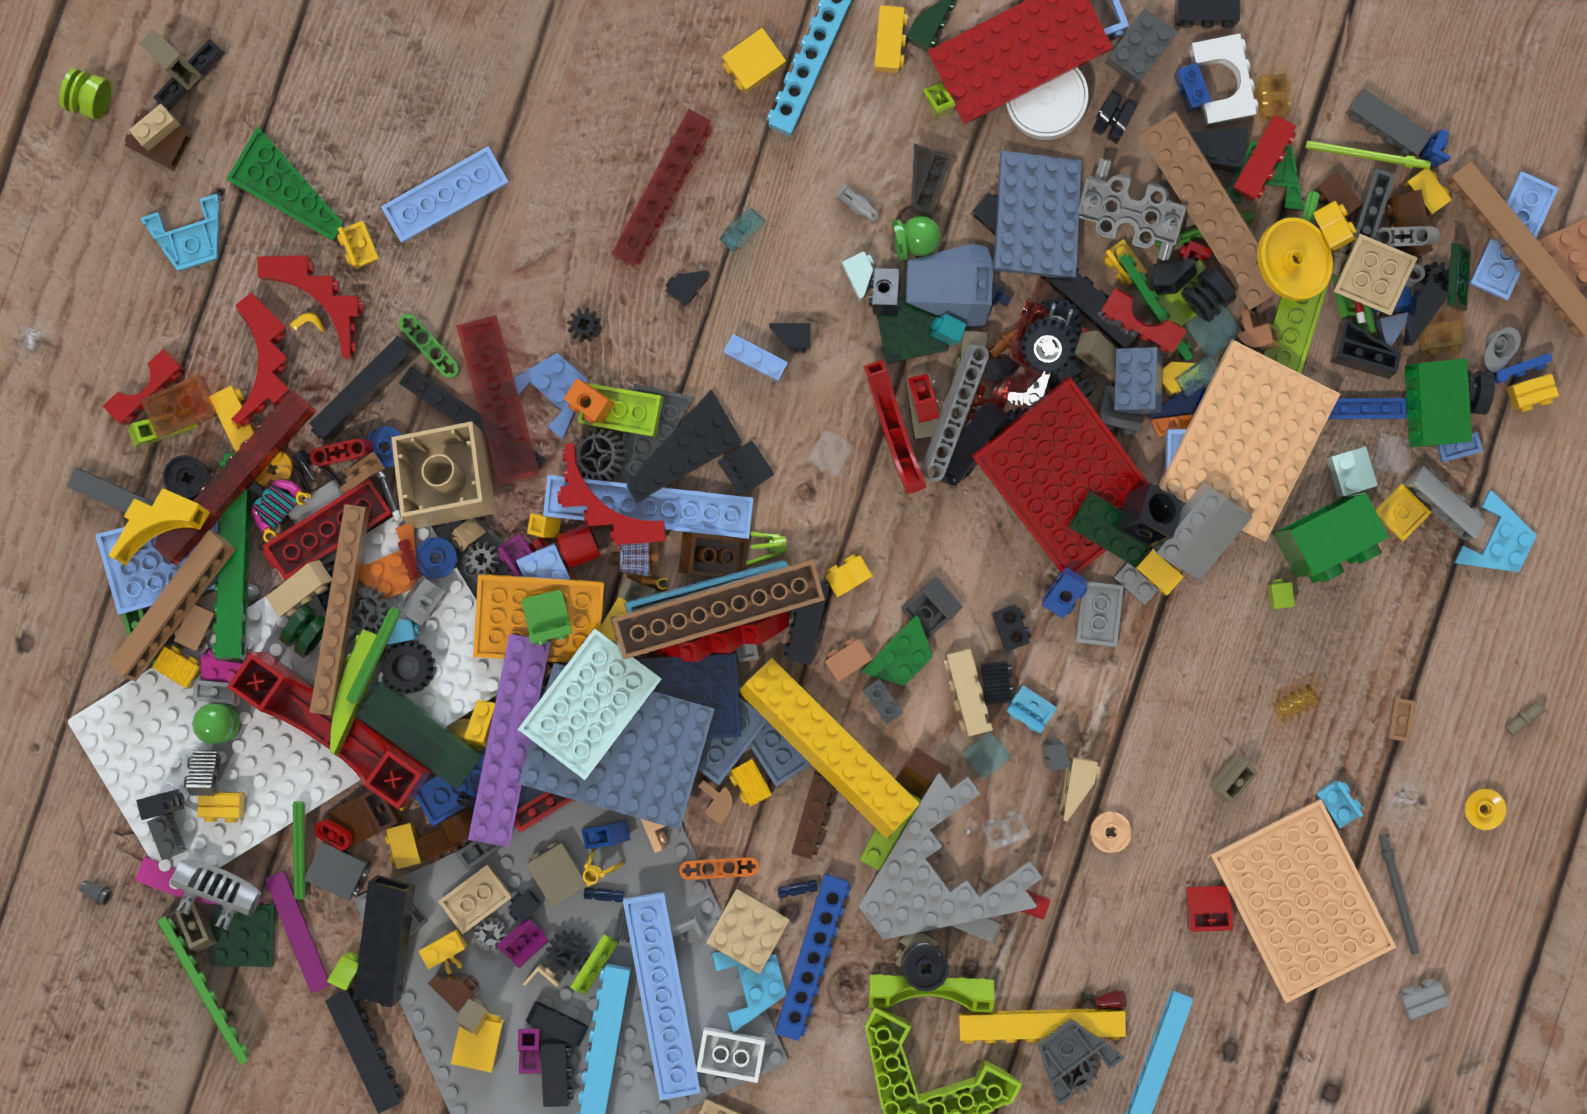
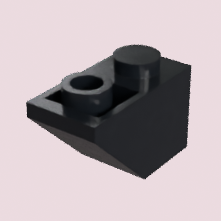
M1182 259L1175 262L1162 261L1153 264V286L1156 294L1178 293L1197 274L1195 259Z

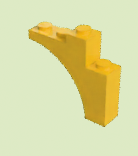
M163 488L152 506L134 499L124 515L129 521L108 556L127 566L135 553L143 545L161 533L177 528L200 530L210 511L196 502Z

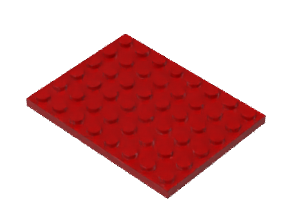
M1067 377L972 455V458L1060 573L1065 567H1068L1078 574L1106 551L1103 547L1067 527L1087 493L1090 491L1122 510L1127 493L1149 484L1070 377Z

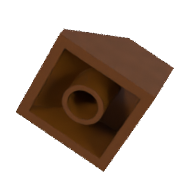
M915 747L895 780L903 788L923 799L936 775L940 772L946 780L952 770Z
M437 973L428 982L457 1013L464 1007L467 1000L471 999L481 988L478 985L479 981L473 975L468 976L466 973H451L449 975L447 973Z

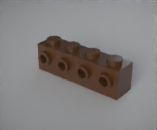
M814 772L791 851L794 855L812 859L813 855L817 856L820 843H816L818 835H823L825 823H822L823 817L829 814L831 804L828 803L829 796H834L836 789L821 774Z

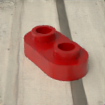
M324 819L315 825L316 836L330 846L343 851L353 844L351 832L329 819Z

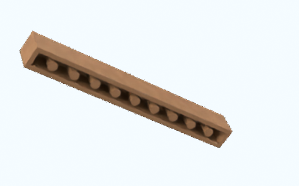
M1469 161L1446 179L1449 183V189L1460 196L1464 207L1470 209L1475 214V220L1480 225L1485 226L1489 237L1500 244L1504 255L1510 256L1515 262V268L1519 272L1524 273L1528 278L1527 282L1529 285L1540 292L1541 299L1546 304H1550L1554 309L1555 316L1565 322L1569 333L1577 338L1585 336L1587 334V299L1473 162Z
M344 505L310 713L333 716L338 688L343 675L370 509L366 507Z

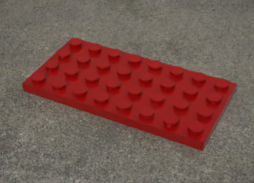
M1025 0L928 50V54L946 90L954 100L955 108L963 124L966 125L1113 50V47L1089 0Z

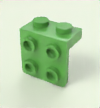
M558 589L522 599L521 604L531 644L542 645L547 643L548 639L556 638L561 640L569 637L568 634H572V627L561 590Z

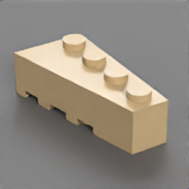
M971 649L945 654L946 659L943 660L945 671H949L951 675L948 683L951 692L955 691L956 699L953 700L956 712L960 711L962 718L958 720L961 732L965 731L967 736H973L992 731L991 723L988 724V710L985 702L982 700L983 692L980 682L977 681L978 674Z

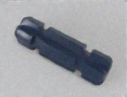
M811 880L808 883L801 882L791 884L789 887H778L779 898H786L788 895L806 894L807 891H810V893L818 891L817 881Z
M586 887L583 896L584 899L589 900L595 898V900L611 902L615 900V902H623L624 891L616 890L613 892V890L599 888L593 890V888Z

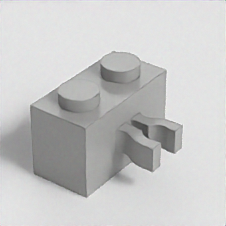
M422 574L398 606V609L402 614L421 626L423 622L426 623L433 614L431 611L434 607L442 603L445 591L441 586Z

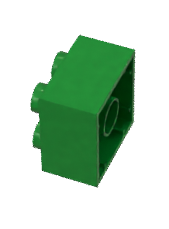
M1366 492L1344 496L1272 533L1294 576L1309 577L1312 583L1318 581L1324 583L1344 573L1341 562L1347 560L1348 564L1357 561L1360 564L1380 555L1382 551L1378 543L1389 538Z

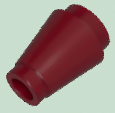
M1117 989L1095 997L1098 1010H1122V1007H1127L1124 990L1119 991Z

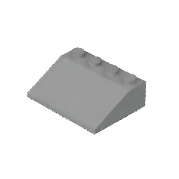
M1203 482L1182 507L1173 538L1153 546L1159 556L1169 563L1201 580L1249 522L1252 515L1209 484Z

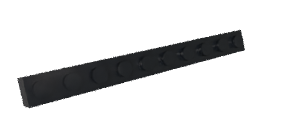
M988 193L972 210L971 215L994 236L996 233L997 195ZM1077 267L1074 280L1040 276L1064 299L1069 300L1071 305L1074 303L1076 309L1080 310L1085 318L1120 349L1126 348L1139 334L1134 329L1128 331L1121 326L1122 322L1115 319L1112 321L1103 315L1104 312L1101 309L1109 296L1104 291H1098L1093 287V281L1087 276L1083 278L1078 273L1079 269Z

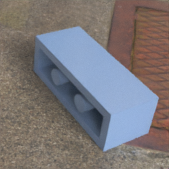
M732 334L723 352L724 355L779 383L788 366V362Z

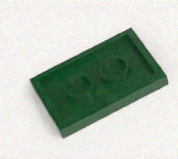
M1451 243L1447 305L1458 311H1466L1471 251L1459 243Z

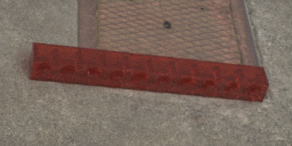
M294 390L286 394L282 399V403L268 414V418L264 423L258 425L254 430V434L240 445L238 452L230 456L226 461V465L213 475L211 482L198 492V496L193 502L200 504L210 511L201 529L177 528L166 531L157 537L153 547L169 562L178 566L208 530L216 524L221 516L234 504L317 410Z

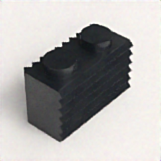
M1007 661L981 663L985 704L1011 703V698H1014V687L1009 684V677H1012L1011 665H1007Z

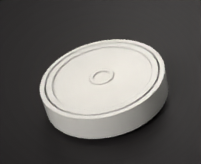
M1077 67L1006 104L1009 117L1022 133L1034 139L1054 140L1069 134L1081 123L1087 111L1088 86L1085 77Z

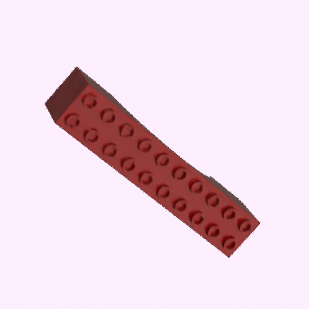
M266 651L250 653L227 688L260 712L274 716L294 726L330 750L333 716L310 713L314 685ZM357 716L338 755L359 776L364 786L396 809L410 805L433 772L428 766Z

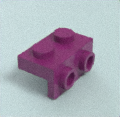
M519 533L500 545L497 554L503 563L507 562L511 568L509 570L511 576L523 577L516 560L533 553L523 535Z
M527 918L497 946L501 952L512 959L517 968H520L543 948L549 940L542 928Z

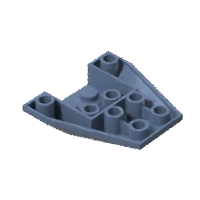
M967 244L908 260L905 302L936 316L947 314L965 323L966 327L984 328L992 305L993 262L987 246Z

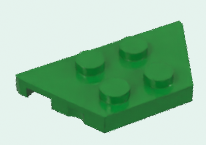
M916 614L861 671L864 674L905 686L933 657L919 616Z

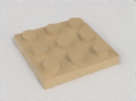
M1358 234L1333 292L1392 315L1417 261V257L1365 235Z
M736 889L705 944L759 975L785 930L789 919Z

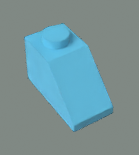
M411 619L397 621L386 645L418 640V635H420L419 624Z

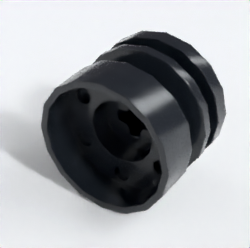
M1207 267L1196 277L1199 285L1191 281L1188 287L1181 291V295L1196 315L1210 323L1215 318L1214 315L1217 316L1221 313L1218 305L1226 308L1237 297L1233 288L1223 276L1211 267Z
M1076 358L1063 371L1060 369L1058 373L1050 376L1046 387L1049 391H1052L1067 377H1070L1085 398H1087L1099 384L1094 382L1088 387L1086 382L1093 378V376L1081 377V374L1087 367L1079 358Z
M1468 369L1470 413L1486 415L1490 410L1494 397V375L1492 372L1476 371L1473 375L1472 371Z
M180 455L171 459L165 466L162 474L163 483L168 491L191 501L203 498L209 492L212 484V476L208 467L196 457L189 455ZM187 475L194 477L191 480V484L185 482L188 478Z

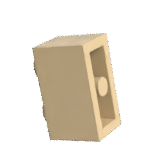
M159 104L130 128L129 131L141 146L150 151L181 124L165 106Z

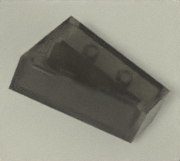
M914 143L911 208L913 213L933 219L954 160L951 155Z

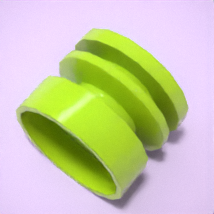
M72 68L68 71L62 82L59 93V105L63 110L71 111L75 114L81 113L84 117L98 121L108 108L112 92L111 82L106 78L97 75L90 76L85 71L82 72L79 69Z

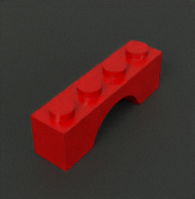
M1114 287L1101 309L1104 312L1103 315L1112 321L1115 319L1122 322L1121 326L1128 331L1136 330L1140 333L1139 337L1143 340L1156 342L1158 344L1156 347L1166 353L1168 350L1174 352L1186 333V328L1169 318L1155 325L1141 322L1132 310L1133 297Z
M162 349L147 363L150 369V380L143 391L135 395H125L117 392L103 405L106 411L119 424H132L137 419L136 415L141 410L145 411L152 405L151 401L156 396L163 395L171 382L174 383L181 378L182 372L185 369L168 351Z

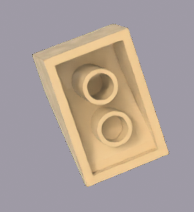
M1068 756L1070 767L1066 768L1058 816L1063 821L1070 819L1095 784V779H1099L1100 767L1097 766L1098 762L1091 759Z

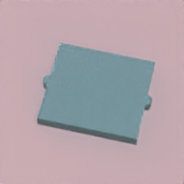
M990 731L986 732L961 753L971 764L970 767L975 769L983 780L1011 757L1002 746V742H998Z

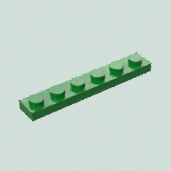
M1126 254L1117 257L1116 260L1132 280L1133 286L1158 324L1171 317L1164 306L1161 308L1158 304L1159 297L1153 289L1149 290L1146 283L1148 281L1142 272L1138 273L1135 266L1137 264L1133 257ZM1181 339L1175 350L1182 361L1187 362L1193 358L1191 354L1193 349L1187 341L1183 342Z

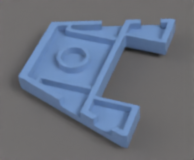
M556 353L504 383L502 387L517 399L530 383L562 410L548 427L563 439L575 412L568 407L569 403L563 398L576 378L588 383V380Z

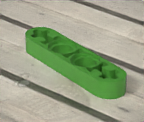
M411 314L403 315L399 320L401 330L443 376L449 379L457 377L460 372L458 363L416 317ZM406 319L409 321L413 319L412 325L416 329L420 326L421 329L414 333L411 328L404 327L406 325L404 321ZM421 333H425L428 336L427 343L423 345L417 342V337ZM435 348L442 351L441 358L437 360L431 357V351ZM445 360L450 366L455 365L453 368L455 372L453 374L450 372L446 374L447 368L443 364L439 367L438 364Z

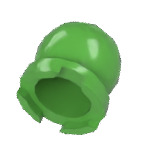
M927 216L913 217L905 225L901 223L900 219L892 221V229L895 230L896 234L894 243L899 262L908 260L909 253L916 257H923L933 253L938 248L941 242V231L937 223Z
M225 703L203 705L197 710L192 721L193 732L198 739L206 744L213 745L231 741L236 737L239 724H241L237 710Z

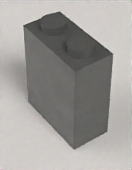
M321 842L304 880L349 901L353 897L356 898L362 887L359 883L362 878L365 879L370 871V867H368L370 861L346 849L340 851L325 842Z

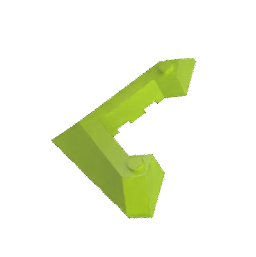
M877 1007L873 1008L865 1024V1030L883 1114H988L993 1112L994 1109L1014 1102L1022 1083L1003 1068L985 1059L975 1077L919 1094L903 1046V1042L911 1029V1021L893 1011Z

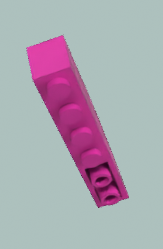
M149 856L144 857L135 881L174 896L183 897L184 895L183 890L173 889L169 885V881L176 870L175 868L171 867L168 871H161L159 869V862L150 859ZM201 897L195 899L198 902L216 904ZM260 898L257 906L263 904L264 899Z

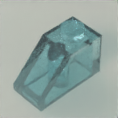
M750 208L730 223L719 240L735 253L766 221Z

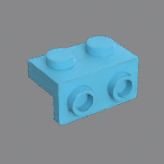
M1022 685L1011 700V703H1009L1007 712L1015 720L1025 723L1030 730L1041 734L1047 722L1056 712L1057 707Z

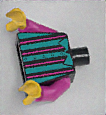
M270 479L264 487L254 480L247 488L248 491L255 495L251 503V511L257 526L264 534L263 539L266 542L270 541L269 537L271 534H273L274 538L278 536V533L271 531V529L275 530L297 503L299 505H307L303 501L304 496L311 499L309 493H303L296 484L287 480L274 481Z

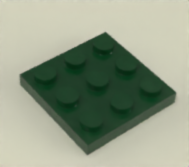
M905 297L899 298L898 315H876L886 364L947 351L946 343L930 336L933 330L931 329L932 322L939 316L906 303Z
M212 904L211 929L217 943L211 946L210 966L273 967L275 904L258 905L251 917L239 912L235 913L228 931L223 929L225 920L220 928L215 926L223 908L221 905Z

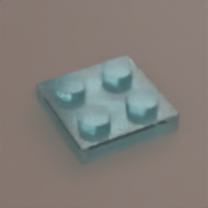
M1220 305L1218 306L1221 313L1217 316L1214 315L1215 318L1210 323L1196 316L1185 325L1209 358L1228 345L1231 340L1239 337L1238 333L1242 332L1228 311Z

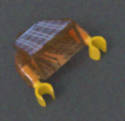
M659 543L620 545V551H613L611 553V562L613 564H620V572L626 573L627 578L640 583L642 586L654 587L655 585L661 590L667 589V587L659 586L661 580L668 581L665 577L655 579V577H658Z

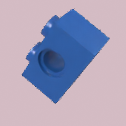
M1198 63L1188 65L1176 71L1174 78L1188 113L1201 109L1204 104L1211 102Z
M1065 567L1042 598V606L1063 619L1066 614H1070L1073 611L1076 600L1078 598L1081 599L1087 591L1086 579ZM1063 591H1069L1071 595L1063 596L1061 595V593Z

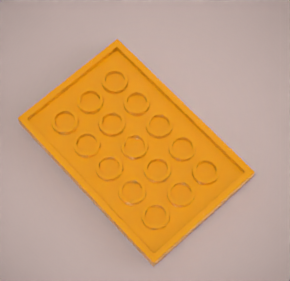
M478 574L473 657L504 659L509 634L529 637V630L521 604L522 599L559 589L563 593L572 627V634H568L569 637L561 640L556 638L548 639L550 647L547 661L569 663L594 628L601 633L604 582Z

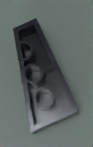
M1249 127L1190 132L1213 169L1233 172L1241 171Z

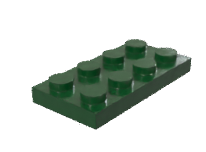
M1089 491L1067 527L1136 567L1148 547L1117 530L1122 510Z

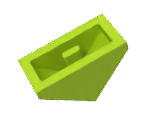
M942 82L923 89L934 119L954 111L955 102Z

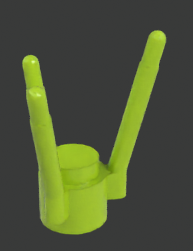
M751 531L749 536L770 538L769 543L751 545V549L769 548L770 552L773 553L746 562V566L773 557H779L781 553L787 552L785 536L780 537L779 534Z

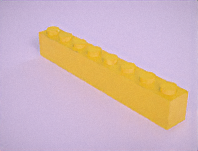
M1122 1008V1010L1056 1009L958 1012V1037L960 1041L966 1044L976 1043V1040H984L985 1043H996V1040L1014 1043L1017 1042V1039H1025L1026 1042H1037L1038 1039H1043L1071 1018L1098 1038L1108 1037V1040H1120V1037H1126L1125 1011Z

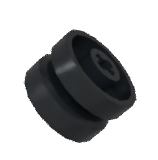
M1112 90L1107 100L1103 102L1091 131L1101 136L1109 125L1111 128L1107 139L1117 144L1138 103L1127 99L1120 109L1118 106L1122 100V94Z
M914 943L905 950L901 958L900 966L903 976L910 986L919 991L928 992L936 990L943 985L948 977L949 965L947 958L932 943ZM923 963H924L925 965L928 964V966H927L926 969H922V968H921V965H922Z

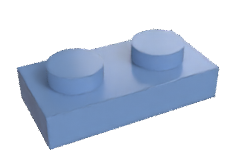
M1478 432L1472 433V442L1437 446L1441 462L1483 452Z

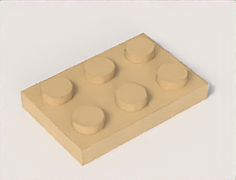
M488 863L438 902L463 935L513 896Z

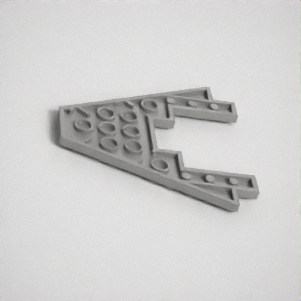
M940 772L936 775L859 904V908L883 940L1037 907L1027 889L1041 880L1042 876L1030 860L980 896L967 879L950 891L927 860V857L942 847V844L931 829L980 794V791L969 776L951 788Z

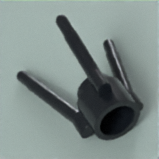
M301 450L294 454L291 459L294 462L293 466L299 475L305 492L311 495L302 471H305L311 482H315L309 470L313 464L310 460V453L308 454L306 450ZM318 466L331 479H336L339 484L341 483L325 466Z

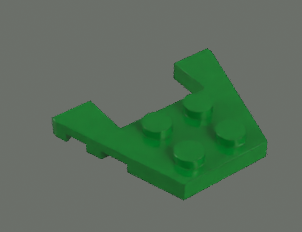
M1258 142L1250 143L1243 157L1241 171L1235 173L1227 189L1234 203L1241 204L1242 196L1231 190ZM1285 146L1283 149L1286 151L1281 163L1278 161L1275 163L1273 168L1276 169V172L1270 181L1266 179L1263 185L1287 188L1284 209L1303 211L1304 205L1298 183L1293 147Z

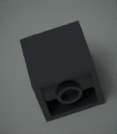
M1149 483L1127 493L1116 529L1150 548L1173 538L1184 502L1179 500L1174 494L1160 489V486Z

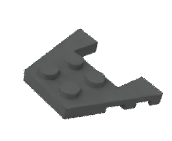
M1071 1018L1037 1042L1058 1106H1061L1074 1096L1062 1077L1097 1052L1109 1069L1124 1059L1121 1053Z

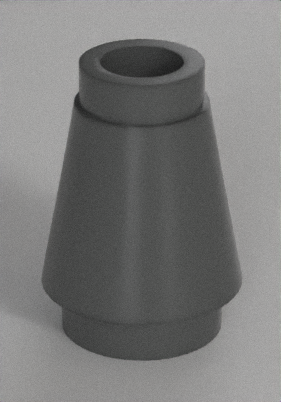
M84 880L79 887V891L97 905H106L112 896V891L109 890L108 886Z

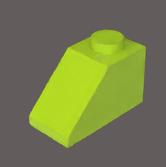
M349 952V954L344 953L327 982L345 991L351 987L356 980L359 955L353 952Z

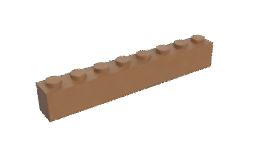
M208 530L119 650L114 654L109 664L123 678L135 682L138 680L236 549L223 536Z

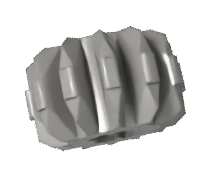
M477 542V550L471 546L469 547L473 554H465L466 558H471V561L466 562L465 565H473L469 570L470 573L475 572L476 569V576L482 574V571L484 574L489 575L488 569L496 572L492 565H500V562L494 561V558L499 557L497 553L492 554L496 549L495 546L490 547L488 550L489 543L485 542L482 548L481 544ZM482 554H484V558H487V562H483V565L478 560V557H482Z

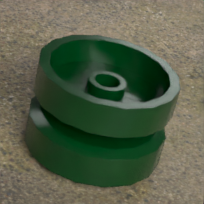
M307 604L303 605L282 630L279 642L286 647L294 645V652L302 658L307 657L322 640L326 617L320 615L315 618L316 610Z

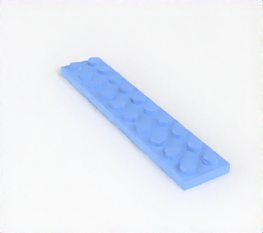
M547 475L543 516L584 520V510H587V506L563 508L562 504H558L557 491H561L560 486H569L568 482H565L564 477ZM584 479L587 486L601 502L627 517L647 521L664 520L666 530L749 539L753 506L752 497L662 488L636 503L626 483Z
M663 891L624 898V910L659 1099L665 1100L701 1093L665 893Z

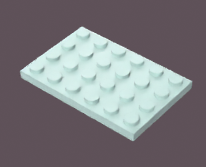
M594 628L518 730L586 780L661 681V678L633 657L622 659L618 646Z

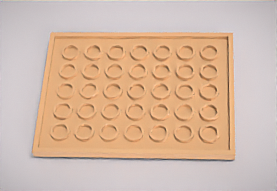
M1231 340L1159 484L1160 489L1174 494L1179 500L1187 503L1200 485L1206 482L1252 515V518L1242 531L1266 542L1340 393Z
M1321 799L1210 854L1285 1003L1396 948Z

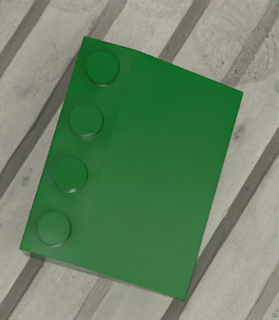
M1467 358L1404 366L1409 448L1472 442Z

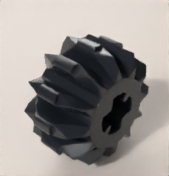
M1434 261L1431 263V266L1426 264L1424 266L1425 276L1420 282L1431 280L1445 292H1448V272L1450 267L1444 269V262L1438 265ZM1435 275L1438 276L1437 279H1439V282L1437 283L1434 282V280L1436 279H1433V276Z
M578 308V316L574 313L570 314L574 321H567L568 325L573 326L568 329V332H575L572 336L574 340L580 336L581 343H584L585 337H587L589 342H592L590 335L593 334L595 337H598L599 334L595 329L602 330V326L596 325L601 322V318H595L596 311L591 312L589 315V308H585L584 314H582L581 309ZM582 321L590 322L587 325L588 329L584 330L582 327L580 329L579 326H582Z

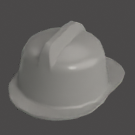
M1507 327L1492 332L1486 338L1484 363L1489 371L1498 372L1502 370L1517 352L1521 343V336L1518 330Z

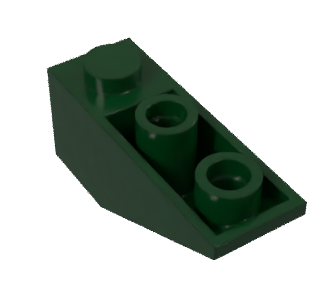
M940 0L916 17L906 36V42L925 52L928 51L929 47L934 48L939 38L936 34L939 29L943 30L948 20L945 16L948 10L953 11L957 0Z

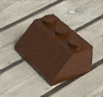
M1422 189L1394 196L1387 200L1385 213L1390 219L1388 228L1428 226ZM1425 232V235H1424L1425 240H1426L1427 237H1428L1427 232ZM1412 234L1402 235V239L1412 238ZM1432 245L1392 246L1415 257H1422L1433 251Z

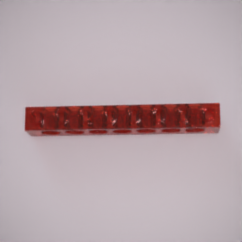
M688 109L611 253L614 258L635 268L636 264H641L645 256L643 253L645 247H650L654 240L653 232L656 228L659 229L664 221L662 216L665 210L669 211L674 202L672 199L674 193H678L682 188L684 182L681 180L684 174L688 175L693 167L692 159L694 156L698 157L703 147L700 144L704 138L707 139L712 131L709 119ZM691 131L698 134L694 140H689L686 137ZM685 149L688 151V155L685 158H679L677 152ZM675 167L679 171L677 175L669 176L667 174L668 169ZM666 185L669 190L666 194L658 193V188ZM652 203L658 204V211H648L649 205ZM642 221H647L650 224L649 228L645 231L638 228ZM633 239L640 241V245L635 249L629 247V242Z

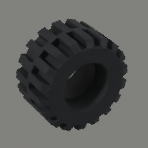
M405 641L392 645L388 651L384 652V659L380 661L382 664L380 672L383 673L382 680L386 681V685L389 688H393L395 692L407 694L421 691L430 684V680H433L435 676L433 675L434 671H436V667H434L435 658H432V652L427 650L425 645L419 644V642ZM404 655H412L419 665L417 675L410 680L402 678L397 668L399 660Z

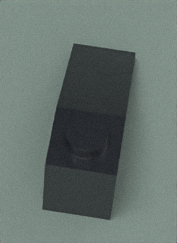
M1431 280L1419 282L1413 289L1414 294L1410 298L1403 339L1405 346L1414 345L1449 296L1447 292Z

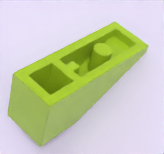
M189 408L132 423L128 427V432L133 447L136 448L196 429L198 424L193 409Z

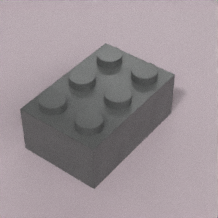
M1144 8L1108 56L1105 63L1138 87L1178 32Z

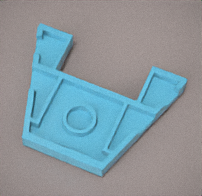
M218 194L199 199L205 220L166 232L161 214L158 212L141 217V221L161 246L177 271L180 272L219 259L220 197Z
M1488 491L1480 508L1499 517L1481 554L1461 546L1453 563L1520 572L1537 535L1494 492Z
M711 952L715 971L733 966L737 967L747 1007L727 1013L732 1032L740 1029L787 995L775 954L770 955L764 968L758 975L721 952Z

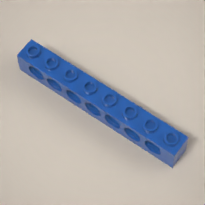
M824 873L775 1028V1034L799 1041L800 1035H805L808 1025L805 1024L806 1016H811L814 1006L811 1004L813 996L817 997L820 988L817 981L819 976L823 977L826 965L823 962L825 956L829 957L832 950V945H829L831 937L835 938L839 926L835 924L838 917L842 918L845 908L842 902L844 897L848 898L851 886H848L849 882L847 879ZM829 893H836L838 900L830 903L826 897ZM826 912L832 915L831 921L827 923L820 919V916ZM816 933H824L826 936L825 940L817 942L814 939ZM816 952L820 958L816 962H812L808 959L810 953ZM810 972L813 974V979L808 982L804 981L802 974ZM798 992H804L807 998L804 1001H798L795 996ZM792 1012H798L801 1018L793 1021L789 1015Z

